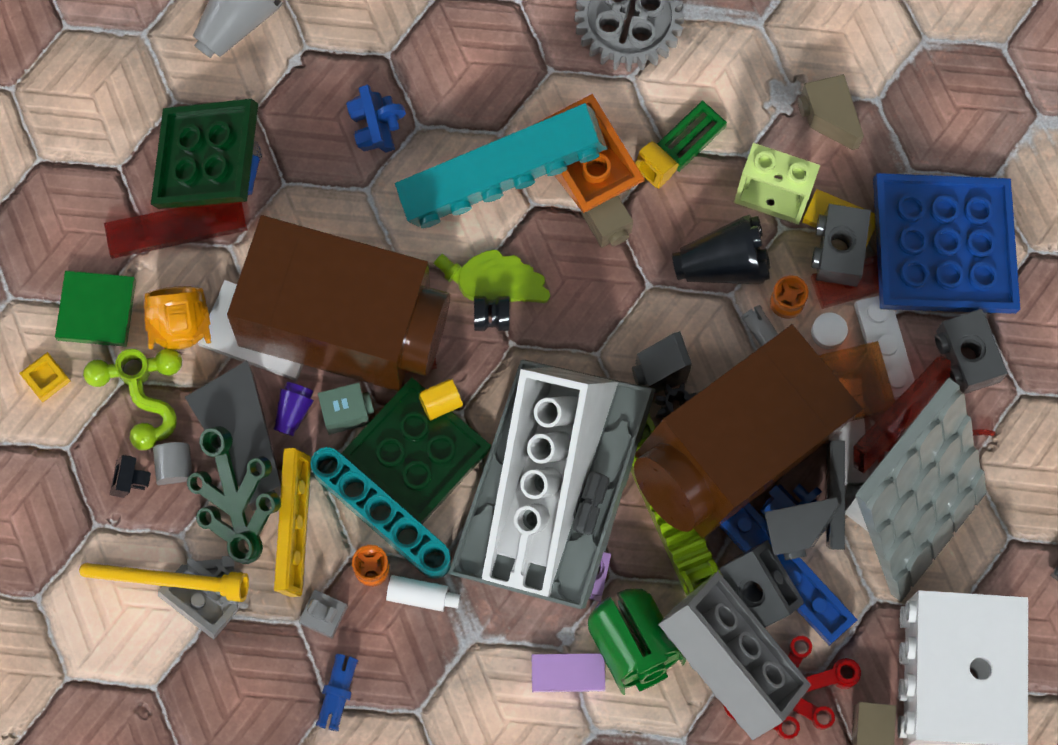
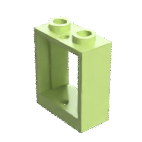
M753 143L742 172L734 203L799 225L820 165ZM774 176L782 177V180L775 178ZM771 199L774 201V205L770 206L766 201Z

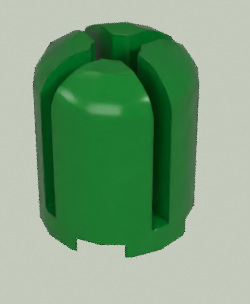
M625 589L617 592L619 598L618 606L643 655L611 597H607L599 602L588 618V630L623 695H625V688L637 686L640 692L668 678L667 669L678 660H680L683 666L687 660L658 625L664 618L651 594L643 589Z

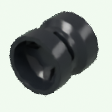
M474 296V331H486L488 328H496L498 331H510L509 296H498L495 300H488L485 296ZM489 305H492V322H489Z

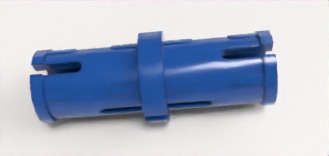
M341 654L335 655L329 684L324 685L322 691L325 694L318 721L316 722V726L325 729L328 717L332 714L329 730L339 732L345 702L351 698L352 692L349 691L356 664L359 661L349 657L346 669L342 671L345 655Z

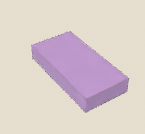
M601 653L531 655L532 693L605 691V660Z

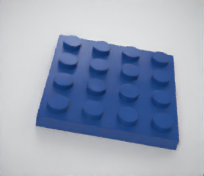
M876 173L873 177L880 309L973 312L982 309L984 313L1016 314L1020 310L1010 178Z

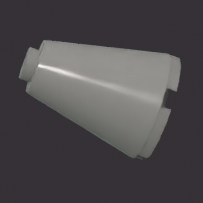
M209 0L193 34V37L198 40L194 46L209 58L214 53L221 57L274 14L283 2L280 0Z

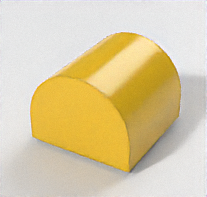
M654 141L649 142L639 151L635 162L642 176L658 189L672 177L679 166Z
M448 379L425 389L419 395L420 402L430 421L463 407L453 379Z

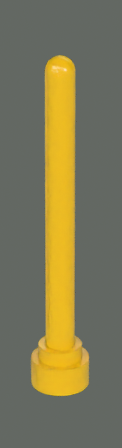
M84 563L79 568L80 575L86 578L220 592V595L225 596L228 601L244 602L249 589L248 574L243 572L231 571L229 575L224 574L221 578Z

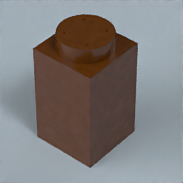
M261 215L228 309L227 317L239 347L399 391L402 388L407 371L424 376L429 374L443 335L449 310L450 293L430 288L428 261Z
M791 324L665 417L635 453V456L638 458L634 463L635 477L646 500L663 520L680 531L689 532L695 529L703 539L824 446L862 410V407L796 327Z

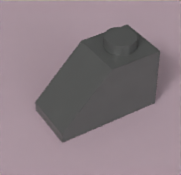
M681 332L673 333L638 353L636 366L632 367V372L637 385L656 389L655 393L663 391L667 384L673 388L682 383H687L692 363Z
M841 496L765 512L774 555L784 554L785 560L805 557V549L815 546L842 504Z

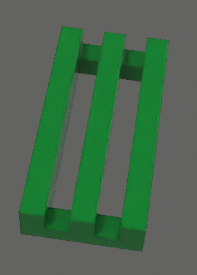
M702 100L657 144L679 164L677 171L680 172L726 128L727 122ZM703 112L707 115L672 150L667 147ZM714 121L716 124L679 158L677 155Z

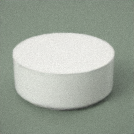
M832 312L823 313L818 316L811 329L814 342L824 349L839 347L844 342L848 333L846 321L840 315Z

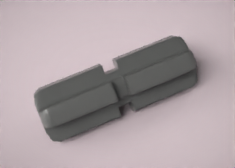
M597 472L589 474L581 497L584 503L579 504L574 519V531L584 535L593 534L600 513L598 504L603 503L609 484L607 476Z

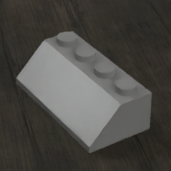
M719 571L710 576L678 603L658 624L668 639L674 643L687 659L692 669L700 675L715 697L722 702L736 719L737 724L744 729L752 740L784 722L811 686Z

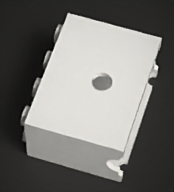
M918 590L906 602V606H901L899 622L900 628H905V642L900 643L899 663L905 665L904 679H900L898 685L899 701H904V716H899L898 738H903V745H1028V597ZM970 669L976 673L977 679L971 674Z

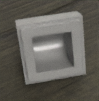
M170 442L153 447L156 484L166 485L187 482L189 475L192 474L189 444Z

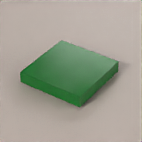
M65 271L55 333L56 340L127 347L136 286L135 277Z

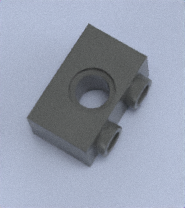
M829 204L825 215L819 214L816 235L821 236L820 248H814L811 268L817 269L816 281L858 286L863 276L871 210ZM836 239L842 240L847 244L848 249L838 250L832 245L831 241Z
M979 309L942 321L936 331L935 343L940 354L946 355L949 363L947 369L948 376L960 386V391L967 394L1001 383L1008 372L983 310ZM961 348H971L976 354V359L965 358L961 353Z
M768 540L734 557L719 568L723 578L764 628L789 616L804 604L802 597L777 555H774ZM756 583L761 586L763 592L757 588Z

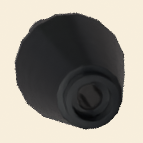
M743 216L681 247L680 252L672 253L677 279H686L687 282L762 284L765 280L770 279L768 252L766 248L760 249L763 233L759 216Z

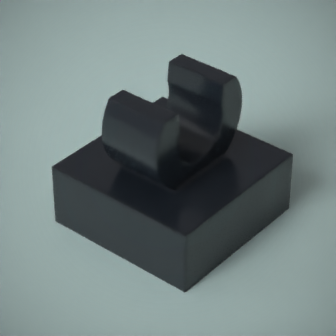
M122 455L116 460L110 489L111 496L124 498L130 493L131 488L145 490V487L149 486L151 473L134 470L136 457Z

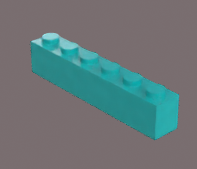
M584 103L395 183L407 221L417 227L429 228L441 222L440 218L451 213L452 215H461L472 209L471 205L480 201L492 202L503 197V192L514 187L515 189L527 188L533 185L538 177L546 174L547 176L561 174L567 170V165L577 161L580 163L592 161L599 157V152L608 148L594 110Z

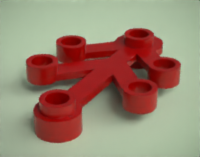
M806 636L795 637L789 645L790 652L788 657L797 668L802 660L812 651V642ZM795 642H804L807 646L806 653L800 654L796 652L794 648ZM842 658L832 666L831 670L806 676L805 678L811 684L806 692L830 685H836L841 689L852 688L861 678L860 666L850 658ZM848 666L852 669L853 676L851 679L842 677L840 673L841 667ZM802 698L793 708L794 712L811 720L813 725L820 730L828 729L835 721V714L831 708L827 706L817 707ZM723 705L726 714H727L731 719H733V720L736 721V719L731 715V713H730V712L727 710V708ZM823 711L829 715L830 720L828 724L823 725L818 722V712ZM787 716L784 722H791L794 725L795 730L793 734L787 735L782 731L783 722L772 728L777 731L782 739L791 740L798 735L800 724L794 717Z

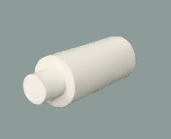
M391 575L386 601L444 612L445 606L458 609L461 594L448 592L449 586Z

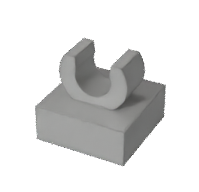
M314 589L301 615L299 624L333 639L348 605Z

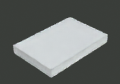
M224 280L209 315L211 343H206L205 339L202 338L198 341L199 346L242 362L247 360L250 365L297 381L303 364L238 346L227 317L237 284Z

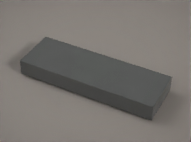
M832 440L827 443L826 499L841 496L842 504L826 528V547L832 550H845V441Z

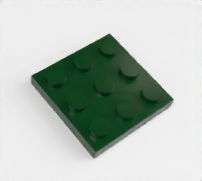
M242 99L163 108L151 205L157 209L247 201L258 103L253 99Z
M411 377L341 454L423 525L490 451L491 445L452 411L430 421L419 399L420 392L425 390V388Z

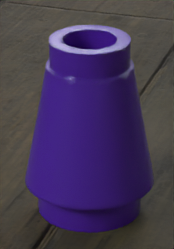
M287 381L285 388L280 389L274 430L294 436L295 431L314 401L311 399L314 391Z

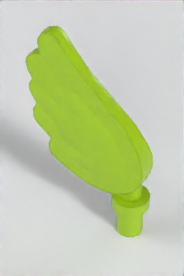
M498 250L482 252L472 257L462 267L458 263L454 264L444 254L438 256L433 263L445 274L444 278L447 281L451 282L454 280L458 284L463 296L474 301V296H485L488 300H495L498 296H509V302L546 303L551 296L549 290L543 287L545 284L543 275L534 272L533 267L522 263L519 257L515 255L502 256Z

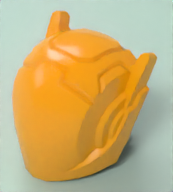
M175 286L145 293V331L148 332L149 349H153L155 343L167 349H185L197 344L202 338L205 339L206 343H211L209 330L211 323L203 288Z

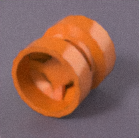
M789 275L777 281L770 298L771 309L777 316L790 319L795 318L801 313L809 294L808 286L804 280L798 276Z
M365 545L360 547L352 557L353 571L360 583L374 587L382 584L387 579L390 566L387 555L382 548L376 545Z

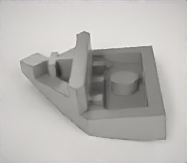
M222 556V559L204 561L187 559V565H181L175 573L222 578L224 574L229 575L231 571L235 572L234 560L230 556ZM162 586L158 591V597L213 640L238 611L237 601H228L225 596L220 595V592Z

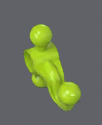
M165 348L160 350L155 357L146 358L139 350L127 349L118 355L115 364L108 365L105 361L93 360L85 366L83 377L89 385L101 387L106 385L110 378L120 377L129 386L131 399L138 408L162 416L163 422L159 427L154 428L149 423H139L132 428L129 439L136 449H151L157 441L168 438L174 432L177 425L175 410L167 402L147 397L144 393L143 383L148 380L152 371H158L168 376L176 374L182 366V357L178 351ZM131 360L140 361L142 363L141 371L136 375L125 374L124 366L127 362Z

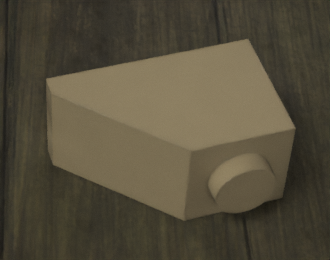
M844 74L805 83L801 96L798 97V108L801 116L807 117L810 128L851 150L859 149L864 135Z

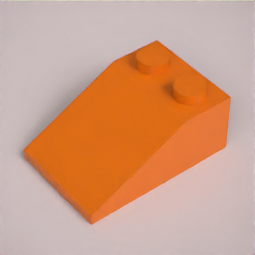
M593 94L543 119L546 120L584 103L595 112L608 149L599 152V157L586 163L577 161L567 165V170L563 173L555 175L556 179L583 213L644 182V177Z

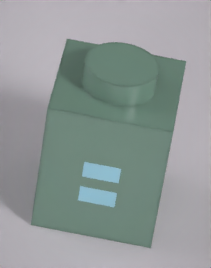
M359 383L318 393L328 435L369 424L367 414L373 413L374 410L369 392L362 393Z

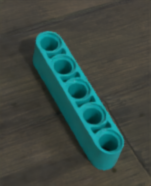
M330 447L320 448L313 454L310 464L317 481L428 578L439 579L449 572L451 557L446 545L348 459ZM325 460H334L338 463L335 471L329 474L321 473L319 466ZM356 482L364 486L362 494L357 497H349L345 494V489L351 483ZM377 506L388 507L391 510L388 518L382 521L372 518V511ZM413 529L418 534L417 539L411 544H403L398 540L401 531ZM439 552L445 557V560L440 567L430 568L425 564L427 555Z

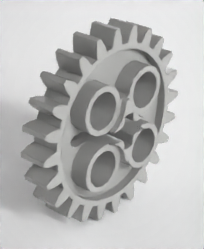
M577 0L576 9L579 11L575 12L574 22L579 24L576 25V34L584 35L581 38L582 47L591 45L590 57L598 53L601 54L600 64L603 65L611 59L613 60L614 70L619 67L620 63H625L627 72L631 71L633 63H637L639 68L644 70L646 60H649L656 66L658 64V54L667 58L669 56L668 47H677L678 39L676 37L682 35L683 27L680 24H683L685 14L680 13L683 6L682 1L637 0L626 42L621 44L619 40L624 30V21L627 19L631 0H624L622 2H614L612 0ZM645 4H653L657 7V9L653 11H648L644 9L642 6ZM604 25H612L616 28V30L613 32H605L601 29V27ZM642 33L647 35L649 39L639 41L633 36Z

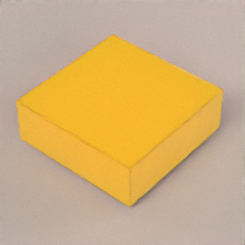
M48 352L19 373L42 403L71 382Z

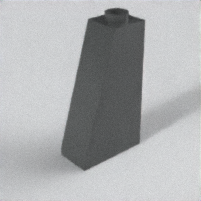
M246 360L185 396V399L204 430L221 426L231 433L233 442L229 454L238 487H240L247 473V463L249 460L259 456H264L270 460L272 471L268 477L260 480L249 502L250 507L255 511L257 509L256 499L260 494L273 491L279 496L281 495V479L255 377ZM217 436V441L221 445V439ZM257 462L256 469L261 474L262 466ZM266 497V506L270 508L272 506L271 501Z

